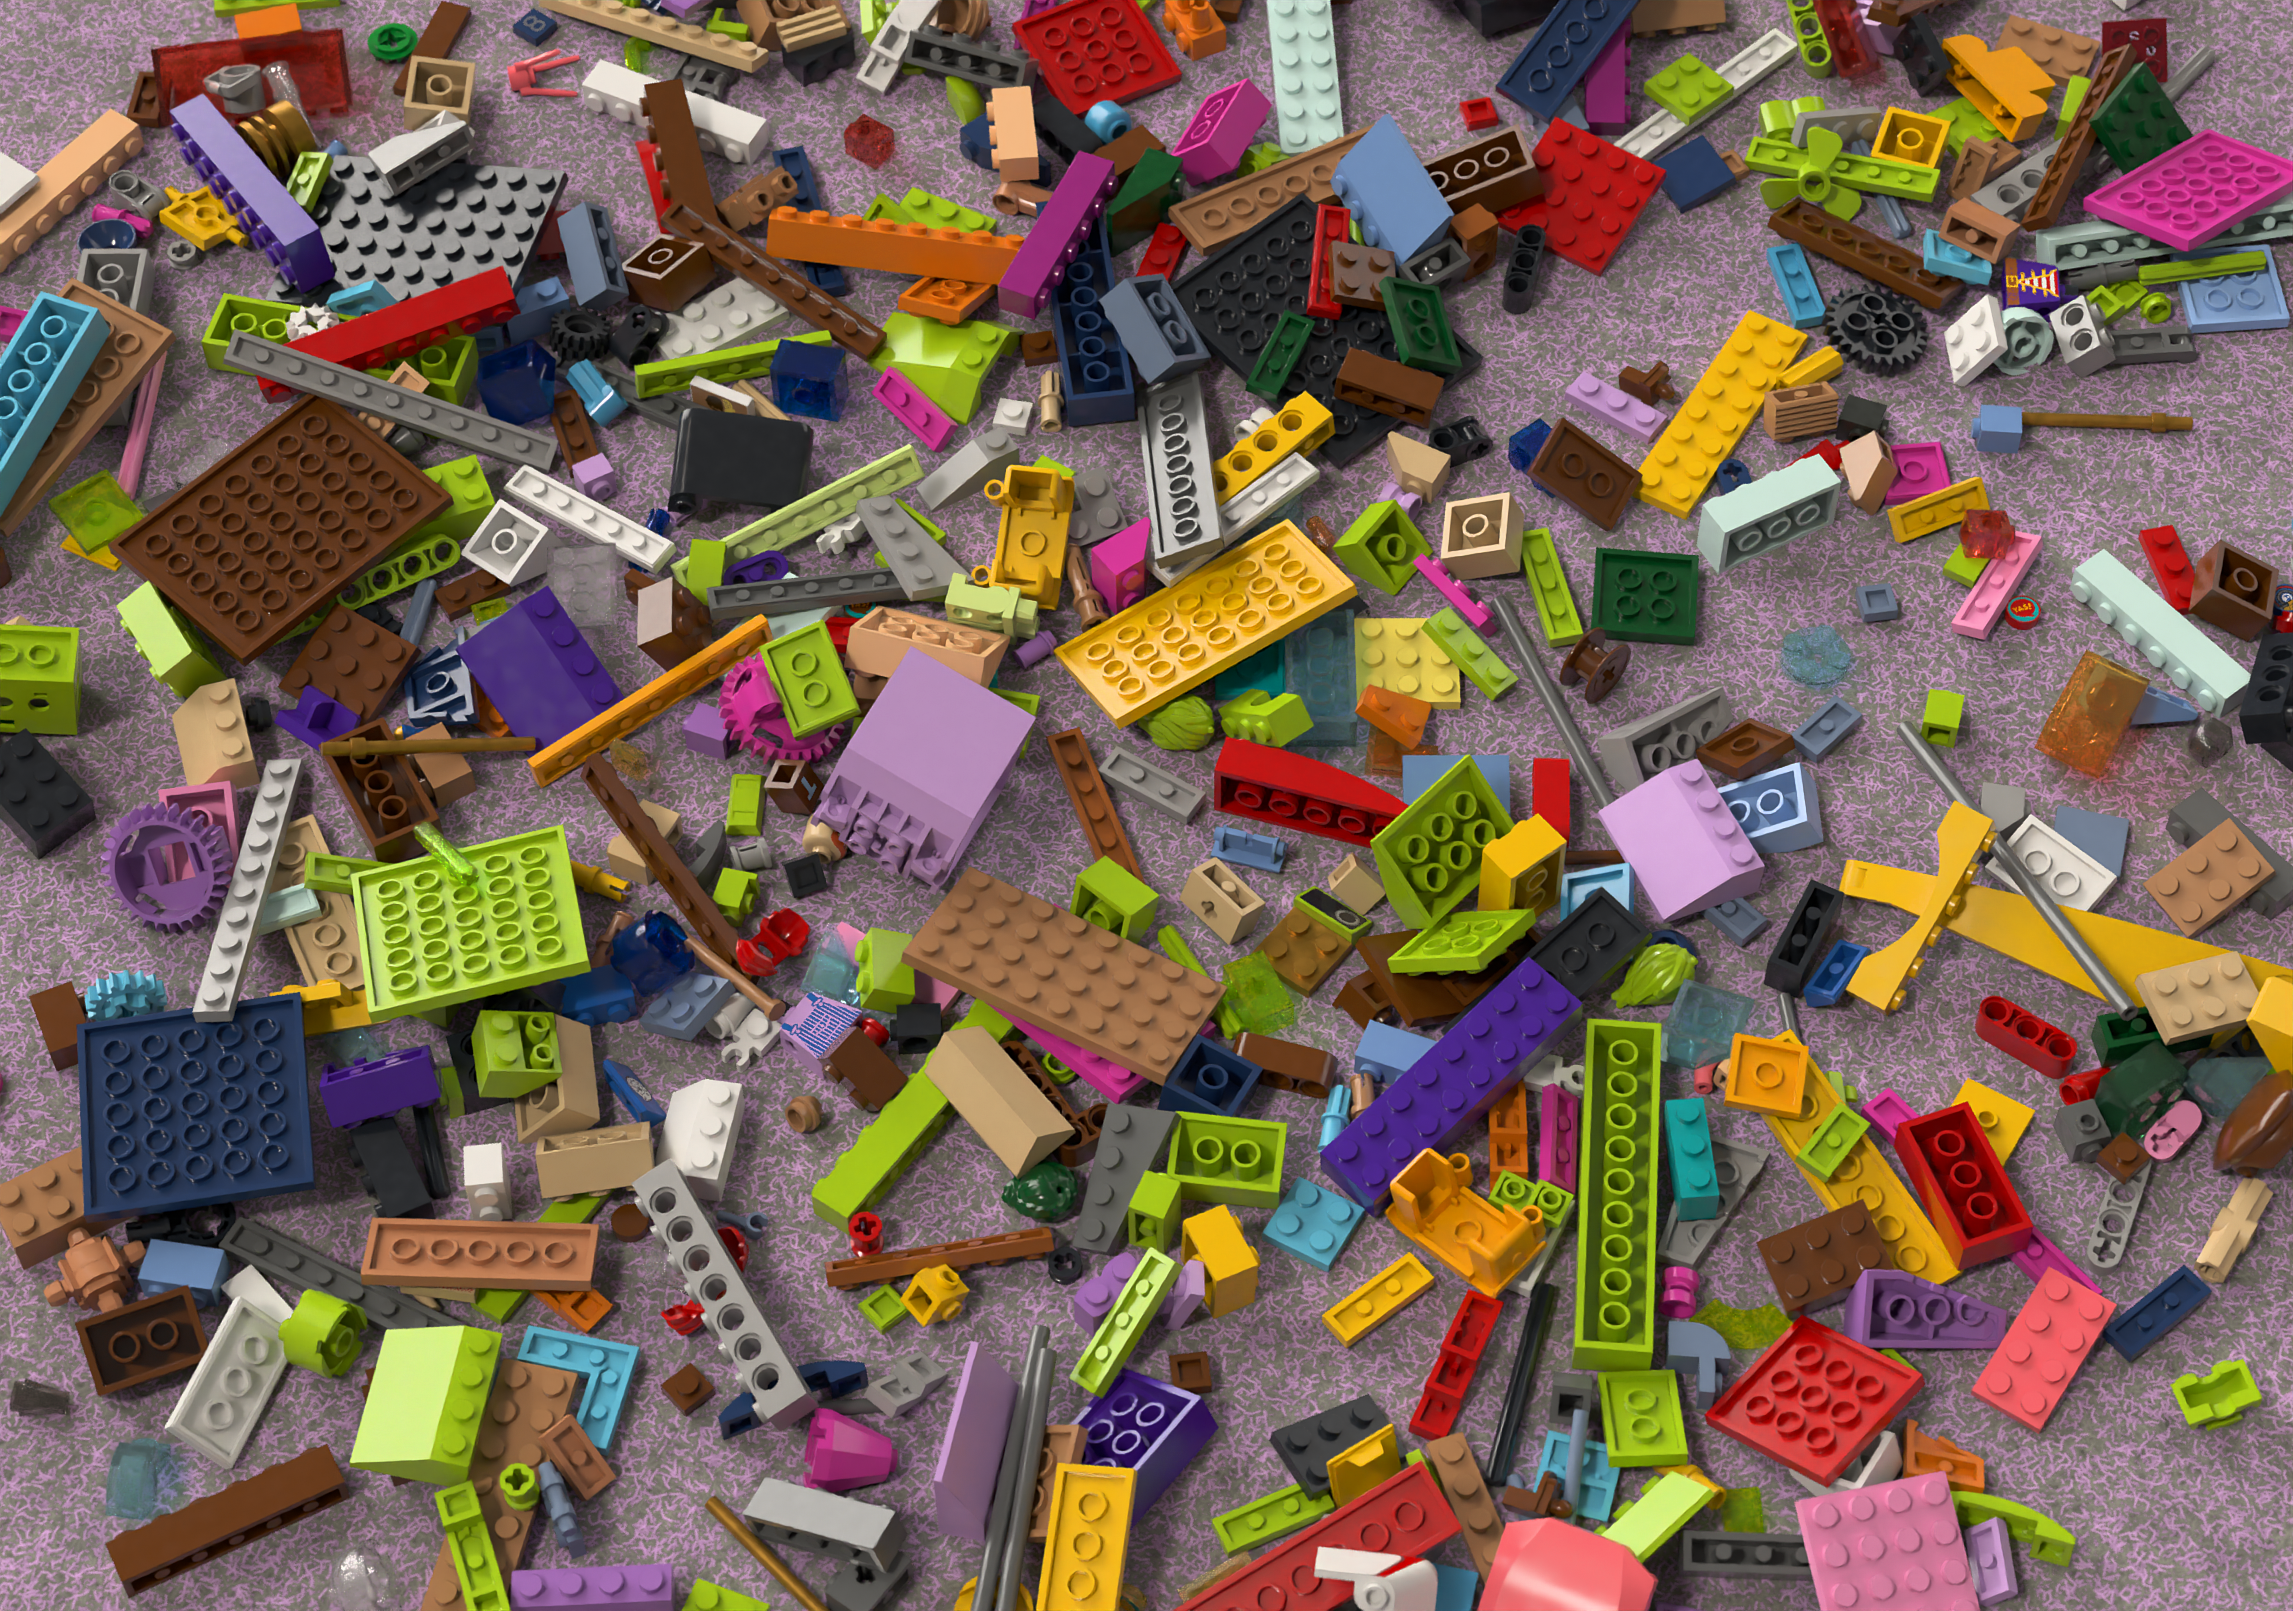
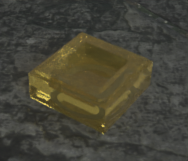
M616 737L609 745L612 765L615 769L631 778L641 781L648 773L644 752Z

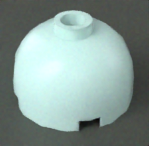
M2014 307L2001 311L2000 314L2008 350L1993 363L2002 372L2009 375L2030 372L2023 367L2034 365L2036 362L2041 365L2046 360L2052 350L2053 332L2050 330L2047 321L2031 309ZM2014 356L2019 358L2017 362L2012 360Z

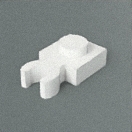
M857 512L824 528L825 534L816 540L820 553H825L827 549L832 547L834 554H839L844 550L845 543L858 541L867 529Z
M754 1008L736 1028L734 1033H732L733 1040L737 1043H731L723 1049L721 1053L722 1061L727 1063L731 1057L740 1056L742 1058L736 1063L737 1071L740 1073L745 1071L750 1065V1056L753 1053L763 1058L780 1039L779 1029L781 1024L777 1021H770L763 1012Z
M1547 1054L1523 1077V1083H1525V1089L1542 1093V1087L1555 1083L1574 1096L1582 1095L1583 1084L1575 1083L1572 1078H1583L1584 1066L1572 1065L1569 1068L1562 1067L1563 1057Z

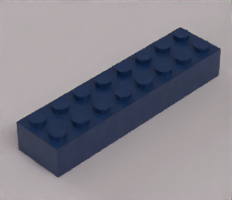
M1048 201L1036 202V221ZM1103 213L1099 218L1095 217L1087 240H1082L1079 244L1074 262H1069L1066 266L1063 280L1059 286L1055 285L1049 302L1069 426L1135 419L1134 389L1127 350L1122 345L1121 337L1116 328L1107 319L1105 309L1099 301L1116 287Z

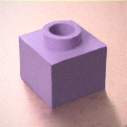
M603 453L572 465L575 486L580 494L596 501L603 500L610 494L617 492L614 470Z

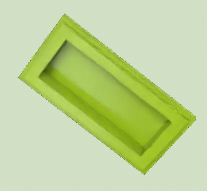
M752 774L732 775L726 835L761 836L766 794L763 786L767 776Z

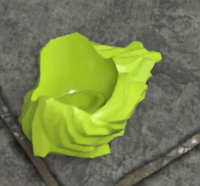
M1182 694L1136 720L1137 725L1153 737L1152 741L1161 749L1196 751L1202 746L1207 745L1214 735L1215 721L1212 710L1206 701L1195 694Z
M1665 943L1650 947L1644 946L1634 955L1623 985L1611 992L1612 999L1617 1001L1616 1007L1620 1010L1626 1005L1630 1007L1653 1005L1655 1007L1676 1001L1683 992L1689 990L1695 978L1694 967L1698 964V960L1686 948H1681L1679 945Z

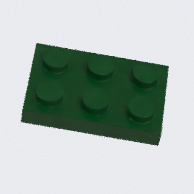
M1385 276L1380 281L1379 287L1402 364L1456 374L1463 366L1439 287Z

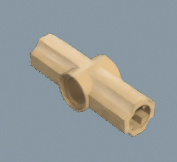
M2244 1178L2235 1194H2233L2227 1208L2223 1207L2208 1235L2210 1238L2194 1265V1269L2200 1274L2201 1278L2211 1283H2223L2234 1267L2239 1254L2245 1253L2259 1224L2257 1223L2273 1195V1192L2269 1190L2265 1182L2257 1178Z

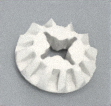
M314 303L312 308L308 309L301 305L300 312L291 313L290 321L286 323L287 335L291 341L338 325L340 322L337 312H332L328 305L319 308ZM313 321L315 324H318V330L316 331L315 328H312L307 323Z

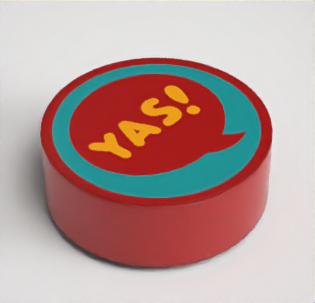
M2015 596L2007 603L2004 617L2011 627L2018 630H2029L2037 625L2041 608L2038 602L2031 597Z

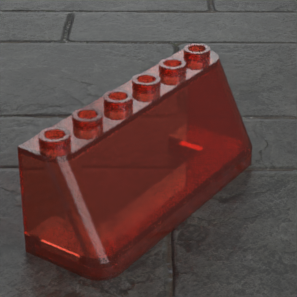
M346 27L169 45L151 49L162 126L174 124L170 110L201 94L208 98L225 119L234 118L235 124L244 121L248 123V118L255 115H263V110L284 99L290 102L302 117L317 115L316 109L329 108L330 114L349 112L348 106L354 105ZM257 65L261 69L266 107L249 113H228L225 111L223 96L208 92L203 80L225 66Z

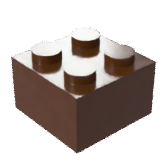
M662 233L622 264L629 291L627 296L629 301L671 312L682 308L687 300L704 290L706 285L717 277L705 243Z
M2220 539L2197 562L2189 612L2248 642L2272 618L2279 569Z
M673 576L638 590L637 647L664 670L670 671L713 644L712 623L714 620H711L709 606L703 604L687 587L680 584Z

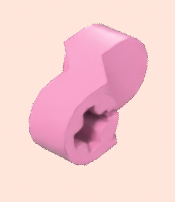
M2185 1100L2176 1102L2147 1132L2144 1139V1149L2151 1155V1160L2160 1163L2172 1160L2198 1132L2201 1126L2202 1114L2195 1103Z

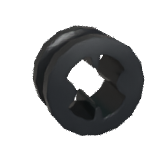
M1070 1247L1055 1249L1048 1258L1050 1278L1060 1285L1075 1283L1082 1274L1080 1254ZM1071 1261L1072 1269L1064 1268L1062 1271L1058 1270V1262L1065 1264Z

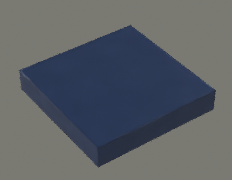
M1704 135L1695 138L1652 163L1667 171V178L1661 185V189L1681 214L1737 184L1735 175Z

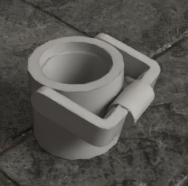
M257 65L225 66L203 80L208 92L223 96L225 111L228 113H249L266 107L261 69Z

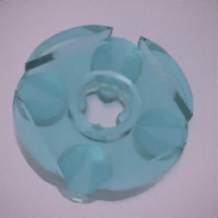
M1829 625L1799 629L1784 638L1780 666L1784 675L1791 682L1797 684L1798 681L1801 684L1808 685L1807 689L1824 690L1836 686L1843 680L1845 673L1848 671L1851 655L1848 645L1836 634L1833 627ZM1810 654H1818L1821 656V662L1816 663L1814 659L1808 660L1807 658Z

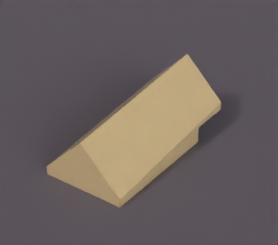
M982 1025L944 1032L924 1073L948 1099L956 1112L1017 1179L1021 1178L1076 1132Z

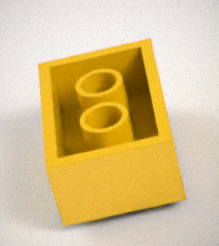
M1538 813L1527 821L1522 820L1518 822L1511 832L1501 839H1493L1483 849L1477 911L1533 908L1537 918L1560 902L1567 841Z

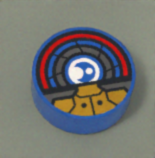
M2277 585L2272 612L2274 615L2281 616L2282 611L2293 612V585Z

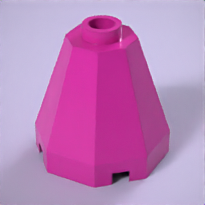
M816 1408L814 1412L815 1417H812L804 1457V1462H808V1466H812L811 1473L803 1472L804 1487L811 1489L818 1487L831 1493L884 1482L889 1472H895L898 1450L892 1449L890 1438L833 1410Z

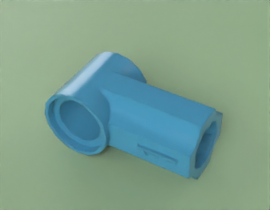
M588 359L577 362L569 369L566 379L585 401L584 407L603 428L629 406L618 390L606 382L601 373Z

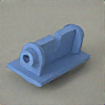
M1224 824L1223 827L1216 826L1213 836L1215 843L1210 857H1217L1220 860L1280 873L1289 843L1280 841V837L1277 836L1271 838L1258 834L1252 835L1245 831L1228 828V825Z

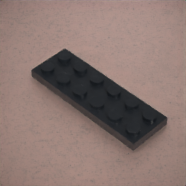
M1601 886L1441 1029V1033L1444 1036L1527 957L1535 961L1577 999L1583 1002L1653 939L1652 932Z

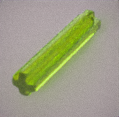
M423 821L420 825H415L413 832L416 834L415 839L463 886L470 887L472 883L478 882L477 868L430 822Z

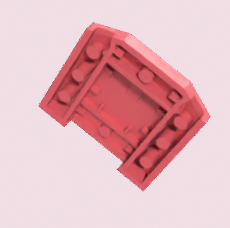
M1553 1517L1506 1523L1477 1611H1648L1659 1579L1642 1565L1636 1558L1637 1555L1627 1545Z

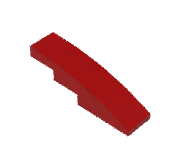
M1468 1289L1440 1347L1439 1357L1425 1384L1424 1394L1409 1423L1408 1432L1430 1441L1449 1436L1503 1310L1504 1302Z

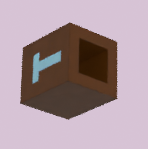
M776 759L763 788L781 812L811 814L824 785L806 760Z

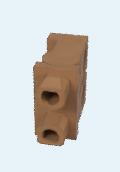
M779 166L765 177L762 173L755 176L715 205L717 217L723 225L737 232L751 223L752 225L757 224L771 214L772 209L782 206L797 195L799 191L790 173L785 171L782 166Z

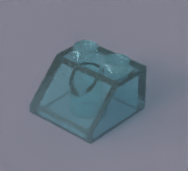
M1684 979L1662 1030L1661 1060L1696 1070L1729 1059L1733 1036L1735 1033H1743L1754 1007L1755 999Z

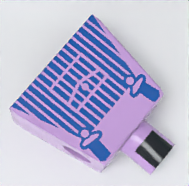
M813 992L807 993L796 1007L781 999L785 1003L786 1009L784 1014L776 1021L781 1023L779 1032L782 1047L824 1080L826 1078L822 1072L824 1066L817 1059L847 1027L858 1026L861 1029L863 1021L862 1011Z

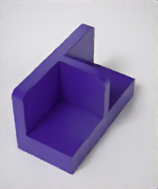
M309 685L305 686L297 708L279 710L274 723L319 751L318 745L321 742H326L358 728L361 717L316 687Z

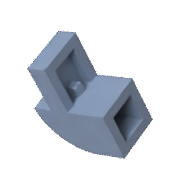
M1669 1321L1665 1338V1370L1674 1369L1675 1373L1696 1374V1409L1709 1410L1713 1405L1714 1396H1721L1722 1376H1727L1731 1359L1728 1345L1718 1332L1704 1324Z

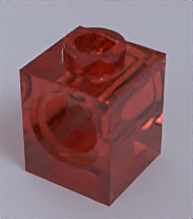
M864 113L845 129L846 154L875 170L895 151L894 129Z
M1966 509L1958 534L1964 557L2005 559L2009 545H2013L2015 540V527L2010 525L2006 511Z

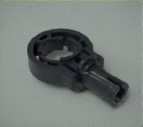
M231 1202L212 1205V1212L217 1214L221 1220L216 1228V1237L213 1231L201 1234L193 1231L187 1224L189 1218L195 1212L208 1211L209 1205L162 1212L160 1218L125 1223L128 1243L141 1241L144 1244L150 1243L151 1239L220 1249L218 1245L236 1222L235 1208Z

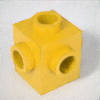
M943 1264L932 1269L926 1267L919 1271L913 1277L911 1284L900 1301L920 1324L926 1327L941 1320L948 1322L954 1319L962 1311L963 1305L961 1303L970 1290L947 1264Z

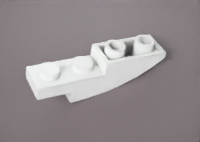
M900 0L870 46L871 52L857 74L856 82L884 96L904 63L910 31L924 29L925 25H929L943 0Z

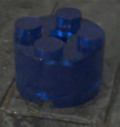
M653 910L647 911L618 932L613 938L614 954L610 956L613 968L618 973L625 974L636 986L637 991L645 998L660 993L691 971L695 965L694 950L692 949L688 952L684 941L688 939L685 931L671 916L662 911H659L657 914H653Z

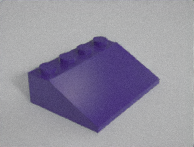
M548 585L517 603L455 649L514 737H535V750L525 751L529 758L625 699Z
M1124 1367L1120 1369L1104 1397L1101 1399L1095 1396L1070 1424L1081 1425L1089 1430L1081 1465L1132 1468L1138 1472L1130 1531L1219 1428L1201 1396Z

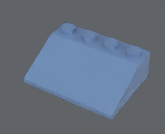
M1390 113L1383 115L1343 157L1330 180L1334 193L1340 197L1347 209H1351L1350 218L1359 227L1367 245L1372 248L1394 251L1395 275H1397L1400 265L1440 243L1454 216L1453 211Z

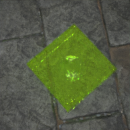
M107 469L48 501V507L87 556L108 545L144 518Z

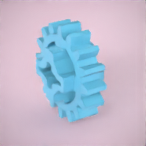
M128 970L118 974L109 973L108 980L98 978L96 979V986H88V994L85 995L88 1018L90 1020L96 1019V1022L164 1012V1005H167L166 989L164 988L163 981H156L155 974L144 977L142 970H139L135 975H130Z

